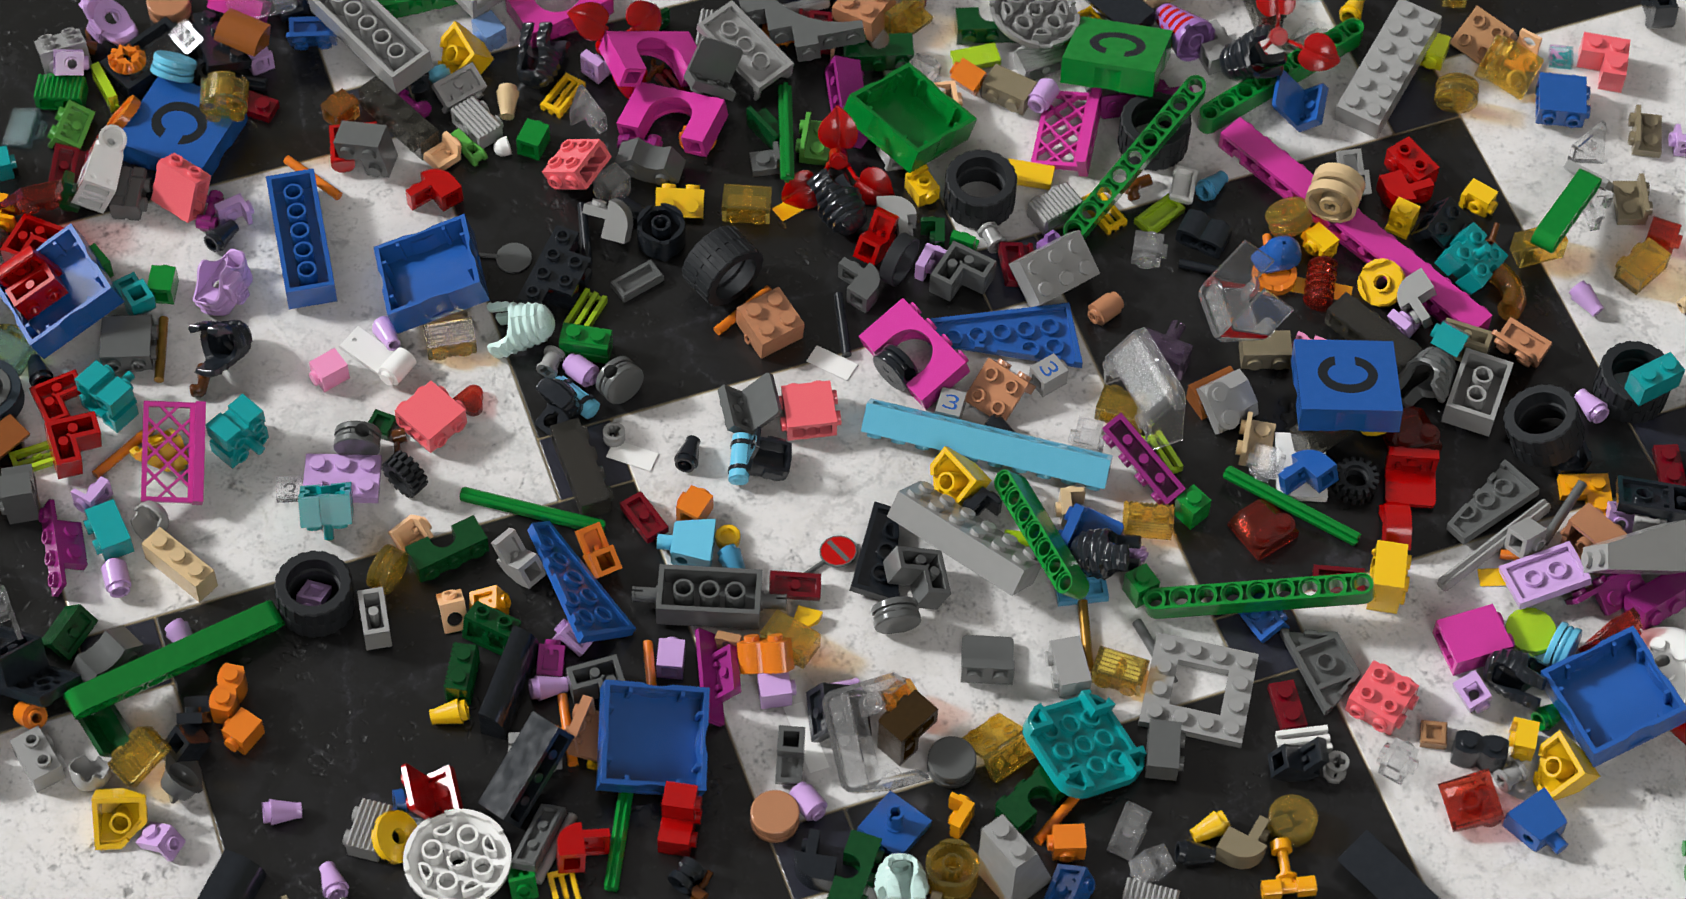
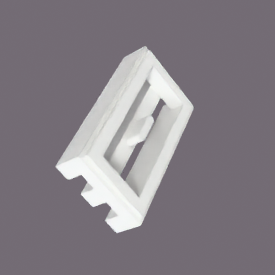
M1327 725L1279 730L1275 733L1278 747L1284 743L1292 746H1302L1316 737L1326 739L1328 752H1332L1333 749Z

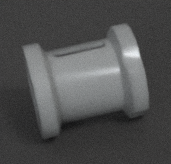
M991 221L983 224L978 229L977 234L985 240L989 253H997L999 242H1007L1004 236L1000 235L996 222Z
M549 345L545 347V355L542 361L537 364L536 370L546 378H554L558 374L557 368L560 362L565 359V353L560 348Z
M1332 751L1328 754L1330 762L1324 765L1322 773L1328 782L1337 784L1345 779L1349 758L1344 752Z
M1518 759L1513 760L1511 765L1505 769L1496 770L1493 773L1497 786L1504 792L1511 790V786L1519 781L1524 782L1528 780L1529 776L1525 765Z

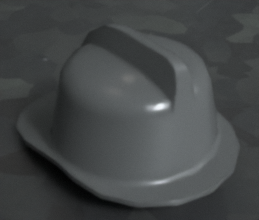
M168 752L165 757V771L160 785L169 795L170 803L174 804L178 800L186 801L190 799L195 793L202 792L203 786L202 771L196 761L176 762Z

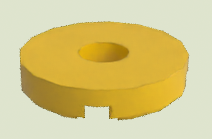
M1384 258L1375 259L1363 267L1357 280L1358 291L1369 304L1377 307H1388L1398 302L1397 291L1406 275L1403 269L1394 261ZM1385 276L1388 281L1387 286L1384 289H1378L1376 286L1378 278Z
M400 810L388 811L376 819L375 828L371 834L372 843L379 857L383 860L386 859L391 864L403 863L407 840L417 827V824L406 812ZM393 831H396L399 836L398 844L393 840Z

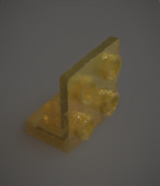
M1496 35L1473 76L1480 80L1491 82L1521 100L1543 64L1544 59L1511 38Z
M1001 713L991 716L986 722L962 737V739L968 741L973 746L976 755L984 760L989 777L995 783H998L1036 757L1024 738L1023 727Z

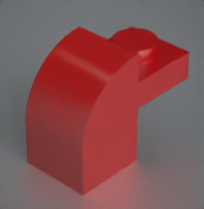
M429 169L420 172L421 182L415 183L405 190L407 205L412 211L432 199L443 212L463 201L462 186L450 173L440 169Z
M1400 169L1379 175L1376 191L1384 205L1392 209L1398 197L1414 204L1430 200L1435 185L1431 178L1409 184Z
M877 207L868 230L859 236L853 257L867 264L870 262L874 266L881 262L895 240L896 235L894 232L900 217L881 207Z
M1395 501L1379 504V516L1383 522L1382 541L1408 544V550H1411L1412 515L1410 504H1401Z
M581 822L565 827L557 839L556 862L558 874L585 872L586 856L609 854V828L582 830Z

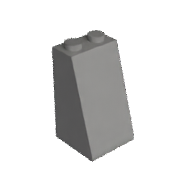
M1686 520L1658 524L1583 547L1581 556L1583 572L1669 575L1686 572Z
M1003 814L982 828L977 873L999 899H1028L1051 882L1052 878L1039 855Z

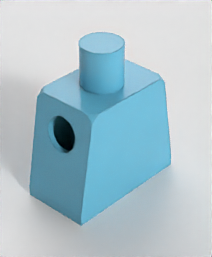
M716 519L674 522L673 535L658 534L657 549L671 550L672 565L712 567Z

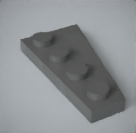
M1504 459L1500 464V468L1487 478V482L1481 489L1478 488L1469 503H1465L1447 523V531L1465 545L1538 496L1540 488Z

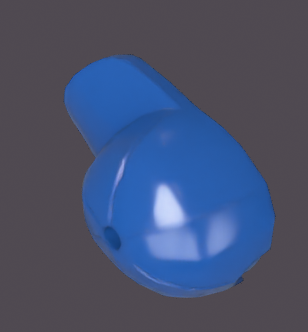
M1278 236L1270 239L1264 246L1251 253V260L1255 267L1264 274L1289 270L1300 263L1302 256L1301 248L1295 238L1291 236Z

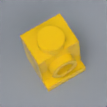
M926 164L911 173H905L904 188L918 207L932 204L939 199L940 186L928 171Z
M1473 178L1462 192L1458 205L1462 209L1465 207L1472 213L1485 218L1488 214L1492 215L1498 206V202H1496L1498 191Z
M1398 197L1390 211L1385 231L1406 240L1417 223L1421 206Z
M1320 222L1313 227H1307L1300 236L1304 240L1302 246L1307 253L1317 258V265L1321 266L1337 253L1340 239Z
M1519 717L1513 718L1508 739L1509 747H1512L1510 757L1520 761L1532 760L1536 750L1540 722Z

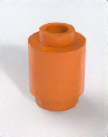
M22 701L16 704L13 710L15 721L27 729H32L36 726L42 728L48 718L44 707H38Z

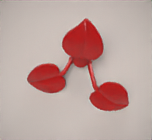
M644 0L631 3L626 9V20L632 27L627 31H659L662 20L659 7L654 3ZM585 2L571 8L567 15L574 23L576 30L588 41L597 40L595 48L598 54L602 56L599 47L605 31L609 30L608 26H606L609 20L608 11L596 2ZM647 69L642 79V82L647 83V81L645 80V77L648 74ZM618 87L628 100L636 88Z
M1256 0L1257 8L1263 15L1267 17L1276 15L1275 27L1270 30L1268 35L1269 41L1262 47L1264 52L1271 44L1281 46L1287 42L1302 49L1298 55V62L1309 71H1326L1339 64L1340 57L1336 46L1326 34H1310L1306 37L1304 45L1289 39L1287 31L1280 27V14H1291L1294 11L1296 0ZM1251 65L1256 71L1264 69L1260 66Z
M835 106L818 128L819 141L830 149L829 162L826 163L825 168L828 171L831 167L836 170L846 167L854 180L857 181L853 186L860 189L862 200L866 202L865 205H876L877 196H895L890 177L881 168L868 167L861 172L860 177L856 175L851 167V163L848 162V152L846 149L855 146L858 140V129L852 117L840 106ZM809 170L796 172L794 180H789V183L784 185L782 201L785 204L800 209L815 207L818 205L816 195L806 183L814 174Z

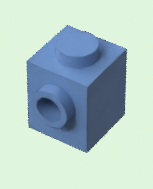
M492 10L471 20L473 34L484 42L489 52L507 43L506 28Z

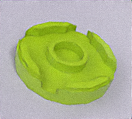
M1524 608L1522 610H1515L1508 617L1505 629L1507 633L1512 635L1515 649L1538 656L1546 653L1549 643L1556 632V625L1552 618L1544 611L1536 608Z

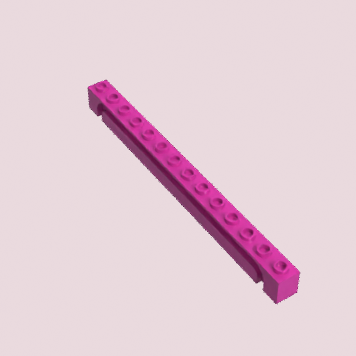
M1239 117L1221 132L1218 145L1220 149L1231 157L1236 156L1240 160L1239 164L1315 224L1320 222L1340 239L1339 243L1367 264L1375 259L1382 258L1394 261L1403 269L1406 277L1422 268L1437 295L1422 303V305L1440 323L1450 318L1486 330L1489 329L1492 314L1484 306H1480L1471 299L1466 292L1457 288L1447 277H1443L1432 265L1420 259L1413 250L1406 248L1395 236L1382 229L1376 221L1369 219L1359 208L1350 221L1343 223L1329 222L1314 215L1305 203L1306 193L1311 185L1313 174L1303 164H1299L1290 157L1285 150L1276 146L1270 138L1257 131L1251 123Z

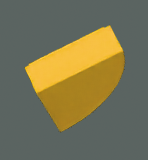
M798 605L791 624V631L802 632L804 629L816 626L821 621L823 612Z

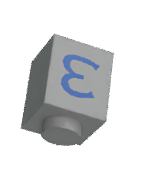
M1053 353L1030 366L1029 376L1032 378L1030 383L1035 385V389L1044 397L1067 384L1068 366Z
M942 387L935 413L962 419L967 392H962L956 388Z

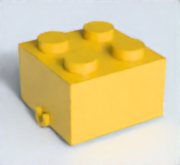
M1377 540L1376 547L1371 552L1373 558L1369 574L1374 582L1375 596L1372 601L1367 603L1366 609L1397 614L1399 604L1404 605L1406 592L1409 589L1410 577H1407V574L1411 567L1412 555H1408V544Z

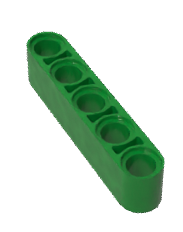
M1580 168L1537 226L1530 243L1553 254L1597 193L1602 178Z

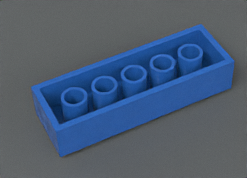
M314 168L266 176L289 309L337 302Z

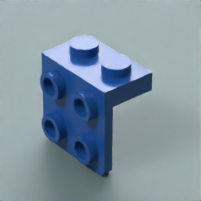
M317 16L289 17V32L286 33V38L290 46L294 47L295 50H307L308 46H318V49H331L332 45H338L337 36Z
M1284 70L1282 76H1277L1272 106L1275 111L1300 133L1322 125L1329 88L1324 83L1304 90Z
M1075 503L1074 507L1070 506L1065 514L1064 520L1067 523L1064 529H1060L1058 532L1070 549L1071 542L1082 531L1087 532L1089 529L1109 528L1116 534L1121 535L1124 530V524L1087 506Z

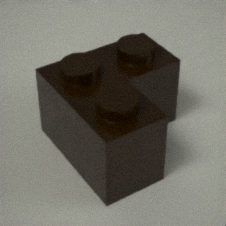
M916 689L909 695L905 694L900 698L897 706L892 711H886L879 718L877 747L898 766H901L918 751L919 737L937 722L938 708Z

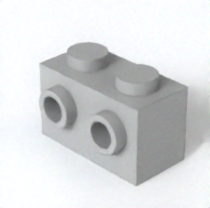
M36 726L9 740L15 756L37 793L66 778L63 771L66 763L60 752L55 754L52 750V747L55 745L48 732L43 734L40 727Z

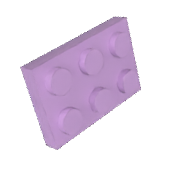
M306 454L303 486L317 484L325 486L331 485V483L351 482L353 503H379L382 455Z
M1570 541L1499 566V573L1520 610L1591 585V577L1589 573L1583 572L1581 559Z

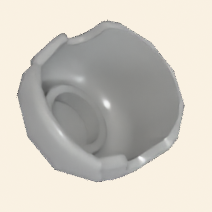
M147 500L134 508L136 514L131 519V525L135 533L142 540H146L159 527L167 531L169 527L168 514L159 503Z
M81 755L72 760L68 766L73 784L83 791H94L108 784L113 774L110 763L102 760L100 756L95 761H91L86 755Z

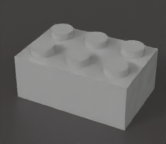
M1080 230L1069 232L1009 263L1029 307L1042 305L1100 274Z
M1466 348L1441 421L1489 437L1514 363Z

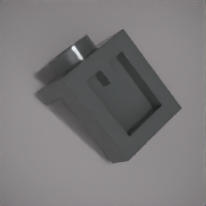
M778 141L773 142V150L749 152L753 177L780 174Z

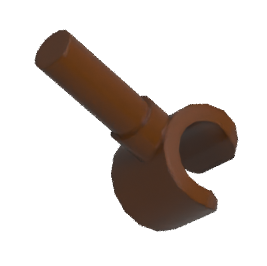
M85 29V41L89 54L95 56L98 42L92 41L91 35Z
M651 59V69L645 80L649 82L657 73L661 75L665 69V62L663 61L661 65H656V59Z
M1494 223L1489 239H1486L1490 245L1494 242L1496 243V236L1500 227L1499 223Z
M404 428L392 431L394 453L400 450V443L407 442Z
M707 870L701 883L693 887L691 899H708L709 893L704 889L713 875L711 870Z

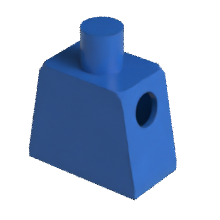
M1545 787L1509 811L1505 816L1502 826L1532 851L1537 852L1548 845L1556 854H1559L1568 846V843L1561 836L1566 828L1567 819Z

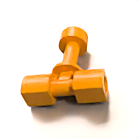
M1284 837L1272 840L1270 842L1271 854L1278 857L1280 874L1274 880L1261 881L1262 899H1282V894L1296 893L1297 897L1316 896L1317 884L1315 875L1298 877L1296 872L1291 871L1288 857L1293 851L1291 840Z

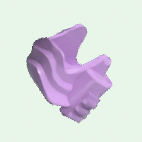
M114 0L80 1L79 6L83 9L88 19L86 30L99 44L107 40L117 47L119 44L123 46L139 35V31L135 23L130 19L126 9ZM112 13L117 23H108L105 20V15Z
M230 249L217 261L203 259L197 269V283L193 301L204 314L226 316L236 304L242 305L245 303L250 295L248 287L253 281L245 253L240 250ZM219 280V288L213 287L214 283Z

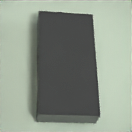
M650 259L611 281L610 287L622 302L625 303L663 282L664 275Z

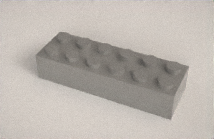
M308 0L310 10L396 94L434 68L430 51L377 0Z
M1398 0L1336 106L1335 120L1377 139L1424 59L1427 50L1439 33L1442 16L1407 0Z
M920 480L898 491L888 512V518L1011 596L1031 586L1042 567L1031 547H1026L1019 543L1015 536L1003 533L997 529L994 523L976 516L972 509L957 504L954 498L941 494L934 489L932 484Z

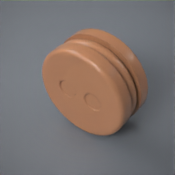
M146 0L149 17L154 23L167 17L172 23L176 22L178 25H182L189 19L192 12L190 0Z
M770 790L760 794L753 801L750 810V823L753 832L760 839L770 843L784 842L790 839L799 827V806L790 794L780 790Z

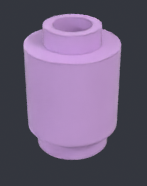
M1050 78L1040 79L1029 95L1027 102L1029 108L1036 113H1043L1048 110L1060 92L1057 83Z
M572 353L565 358L562 364L565 374L583 387L592 386L596 383L599 368L582 355Z
M119 558L108 559L101 567L106 591L111 597H124L129 594L132 585L127 563Z
M803 781L791 789L789 794L797 801L800 813L807 821H817L825 815L827 802L811 784Z

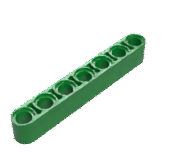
M1005 469L998 472L994 480L995 489L1056 591L1077 600L1086 597L1089 591V582L1027 479Z

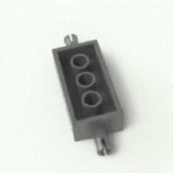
M660 564L658 585L656 587H632V602L655 603L656 624L759 630L760 612L763 609L786 611L787 594H766L762 591L761 569Z

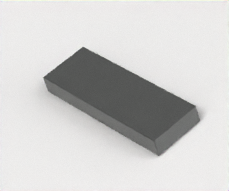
M540 804L511 860L513 869L531 872L538 871L567 815L565 807Z

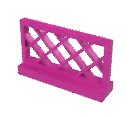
M1092 88L1091 93L1059 92L1055 99H1061L1063 103L1056 107L1051 105L1048 110L1041 113L1031 162L1055 166V170L1078 171L1079 176L1088 177L1101 116V88ZM1077 100L1086 101V104L1078 109L1073 105ZM1069 107L1073 112L1063 117L1059 112ZM1055 115L1059 121L1050 126L1046 120ZM1078 116L1082 122L1073 127L1069 121ZM1065 125L1069 131L1059 135L1055 130ZM1051 133L1056 139L1046 144L1042 138ZM1075 135L1078 141L1069 146L1065 140ZM1061 143L1065 149L1055 154L1051 148ZM1045 152L1051 156L1046 161L1038 160V157ZM1069 153L1074 157L1073 162H1063L1061 158Z
M144 401L141 502L151 500L157 503L203 504L206 401H196L195 403ZM149 407H159L166 416L155 424L149 417ZM178 408L190 409L189 419L183 425L172 415ZM168 418L179 427L169 437L159 428ZM148 422L153 426L149 431ZM188 424H189V432L184 428V427H185L186 425H188ZM155 429L166 439L156 449L148 442V436ZM181 430L189 438V443L182 450L171 440ZM167 443L178 452L169 462L158 453ZM148 448L152 451L149 456H147ZM189 448L188 457H187V456L184 454V452ZM154 455L165 464L156 474L147 467V461ZM180 455L188 462V469L181 475L170 465ZM167 467L177 477L168 487L157 477ZM147 472H148L149 475L151 476V478H150L148 481H147ZM187 473H188V483H187V481L183 478ZM153 480L164 489L157 497L146 496V487ZM181 481L187 487V497H176L170 489L177 482ZM168 493L171 497H162V496H163L164 494Z

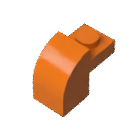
M600 522L575 531L584 554L582 557L595 578L622 569L614 545L608 544Z

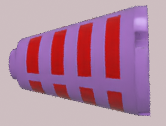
M1165 3L1156 10L1155 21L1159 28L1173 30L1171 47L1176 56L1182 61L1190 62L1198 59L1201 44L1212 41L1215 38V29L1212 27V24L1197 15L1171 3Z

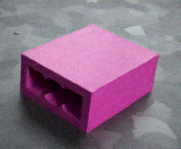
M1493 604L1436 620L1432 632L1453 676L1484 667L1488 656L1492 652L1503 648L1510 650L1515 646L1512 635L1507 633L1504 627L1501 613L1496 611Z

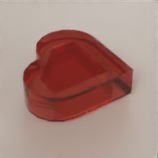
M469 385L453 398L455 401L459 400L464 404L467 410L466 414L469 416H478L483 411V390L478 385Z

